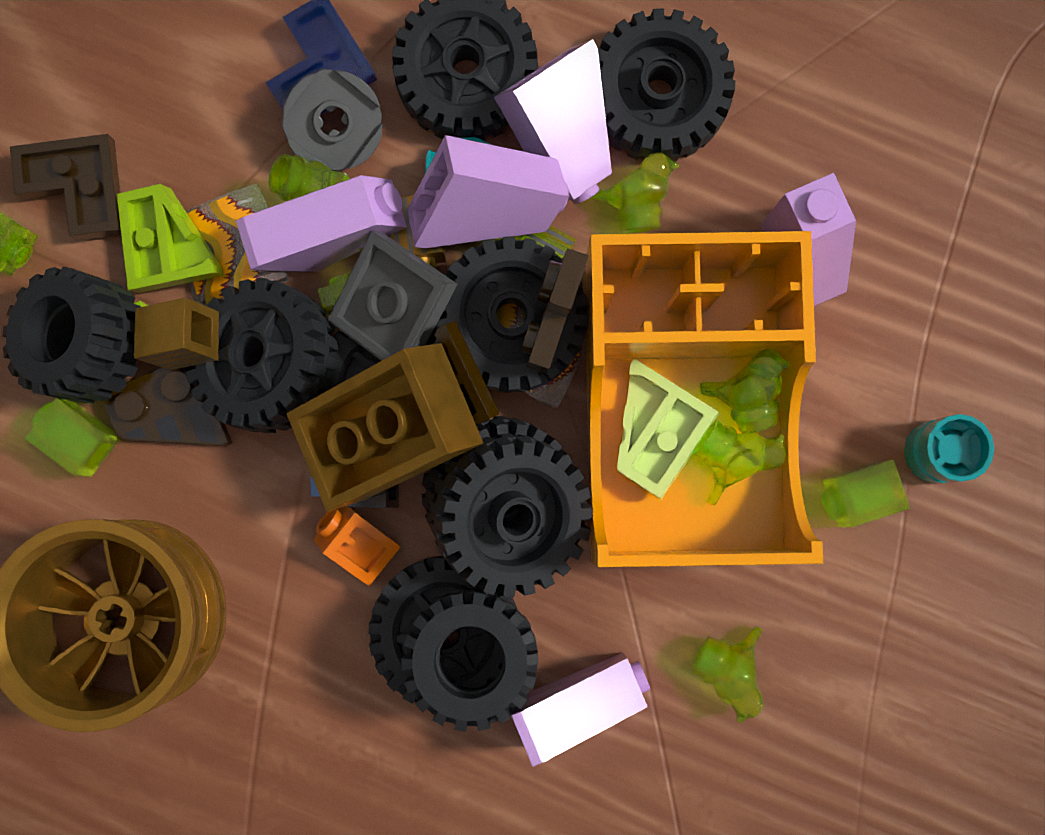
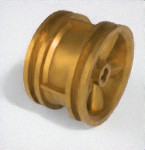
M75 520L50 527L34 535L17 548L0 568V689L17 708L32 719L44 725L71 732H97L113 729L127 724L179 697L196 684L207 672L220 649L224 637L227 617L226 597L215 565L205 551L190 537L171 526L150 520ZM103 543L111 580L102 583L94 591L67 570L82 554L92 547ZM147 559L160 572L168 586L153 594L148 586L139 582ZM122 607L123 611L120 616L126 617L127 620L126 625L118 627L117 623L120 618L113 617L114 609ZM52 613L84 616V628L88 636L61 653L54 636ZM160 621L176 622L175 636L169 657L152 641L158 632ZM107 653L117 656H128L136 693L112 692L92 684L105 661Z

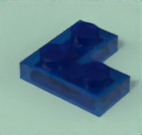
M310 0L283 16L288 29L307 58L266 82L282 110L284 100L291 87L303 76L322 68L347 71L359 77L368 85L377 80L374 70L330 0Z

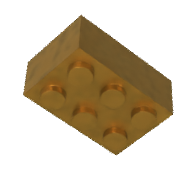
M442 343L404 348L286 413L326 512L366 500L483 444Z

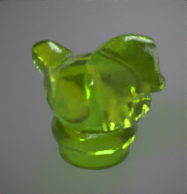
M652 153L643 160L640 167L613 187L599 190L589 199L610 203L619 210L617 212V221L621 222L622 233H640L661 228L660 216L663 215V210L659 204L667 196L669 190L668 179L672 172L679 168V163L672 161L664 153Z
M283 154L273 163L268 182L270 191L279 195L280 199L287 202L349 180L350 178L343 172L332 171L328 166L319 161H307L300 155L290 156Z
M763 349L751 358L747 366L731 378L720 382H702L700 384V392L702 395L716 397L730 406L731 418L736 422L740 432L754 433L766 430L776 425L779 421L777 411L780 407L776 397L782 388L781 372L789 367V362L782 359L776 350Z
M715 421L693 452L695 456L702 460L701 464L713 470V485L707 502L715 506L729 486L760 471L773 470L780 467L786 459L784 435L780 434L775 438H764L760 434L751 431L737 433L731 425L726 427L721 422Z
M755 626L742 641L730 645L723 638L717 640L707 636L692 671L693 674L703 678L702 682L714 684L717 696L723 702L733 707L738 723L756 717L762 711L764 705L763 695L757 685L754 655L755 644L763 631L758 626Z

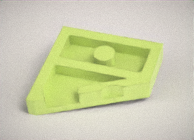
M634 358L629 370L630 380L627 403L624 409L623 434L619 448L617 471L662 500L717 418L718 411Z

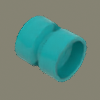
M958 414L926 421L913 428L906 438L904 455L906 464L912 473L921 480L935 484L974 480L985 473L993 461L995 447L992 435L985 424L972 416Z

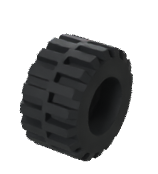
M53 267L46 269L44 276L40 274L34 275L29 279V287H21L17 292V301L14 306H9L6 314L9 316L8 324L3 326L2 337L6 338L3 354L4 358L10 359L7 368L11 375L19 377L18 384L24 389L32 390V393L81 403H94L95 400L103 402L111 398L112 391L121 392L127 386L125 380L127 376L134 377L138 370V367L135 365L137 359L134 358L135 308H140L141 306L134 304V295L130 291L122 289L123 286L73 268L63 267L59 269Z
M465 589L461 592H452L444 595L419 615L413 623L411 631L407 634L403 645L405 647V654L401 658L402 670L406 671L407 676L404 683L408 693L413 692L417 698L415 705L422 713L426 709L434 715L432 721L442 726L445 721L455 724L454 730L466 732L467 726H477L478 731L490 729V724L499 720L502 724L510 719L511 713L517 707L521 709L527 701V695L530 689L534 688L537 678L538 650L531 625L526 616L519 612L515 604L510 600L502 599L497 593L492 595L476 591V589ZM462 627H479L495 636L502 648L503 665L501 671L494 681L478 688L460 686L454 683L442 669L440 663L442 644L452 632Z

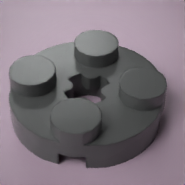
M322 68L303 76L291 87L283 103L281 125L290 147L303 162L321 171L351 169L364 163L374 153L380 142L383 124L381 123L380 105L374 91L362 79L344 70ZM336 107H339L344 111L340 118L346 124L341 132L331 129L328 134L320 129L324 123L322 118L319 117L324 109L332 112Z

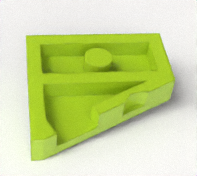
M157 184L117 194L128 291L143 293L224 276L220 263L171 188Z

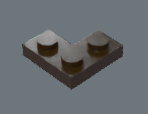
M109 134L10 146L14 194L24 200L65 194L69 237L76 241L121 235L117 202L120 185L115 140Z
M567 248L561 263L550 261L537 299L547 303L541 324L530 321L521 348L522 352L530 354L526 367L543 373H547L550 369L566 317L572 308L589 255Z

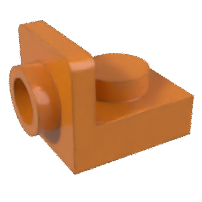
M347 506L326 512L317 524V534L313 539L324 555L368 586L372 584L401 547L394 539L361 516L353 507Z

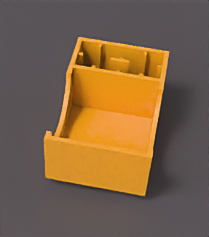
M811 231L591 234L586 253L589 257L584 269L585 294L588 302L587 313L589 315L586 330L588 479L591 494L589 505L593 508V519H589V528L591 529L590 562L597 567L823 564V541L814 535L804 507L798 450L802 393L808 372L813 364L816 363ZM634 358L718 411L717 418L662 500L617 471L619 448L623 434L624 409L627 403L630 380L629 370Z

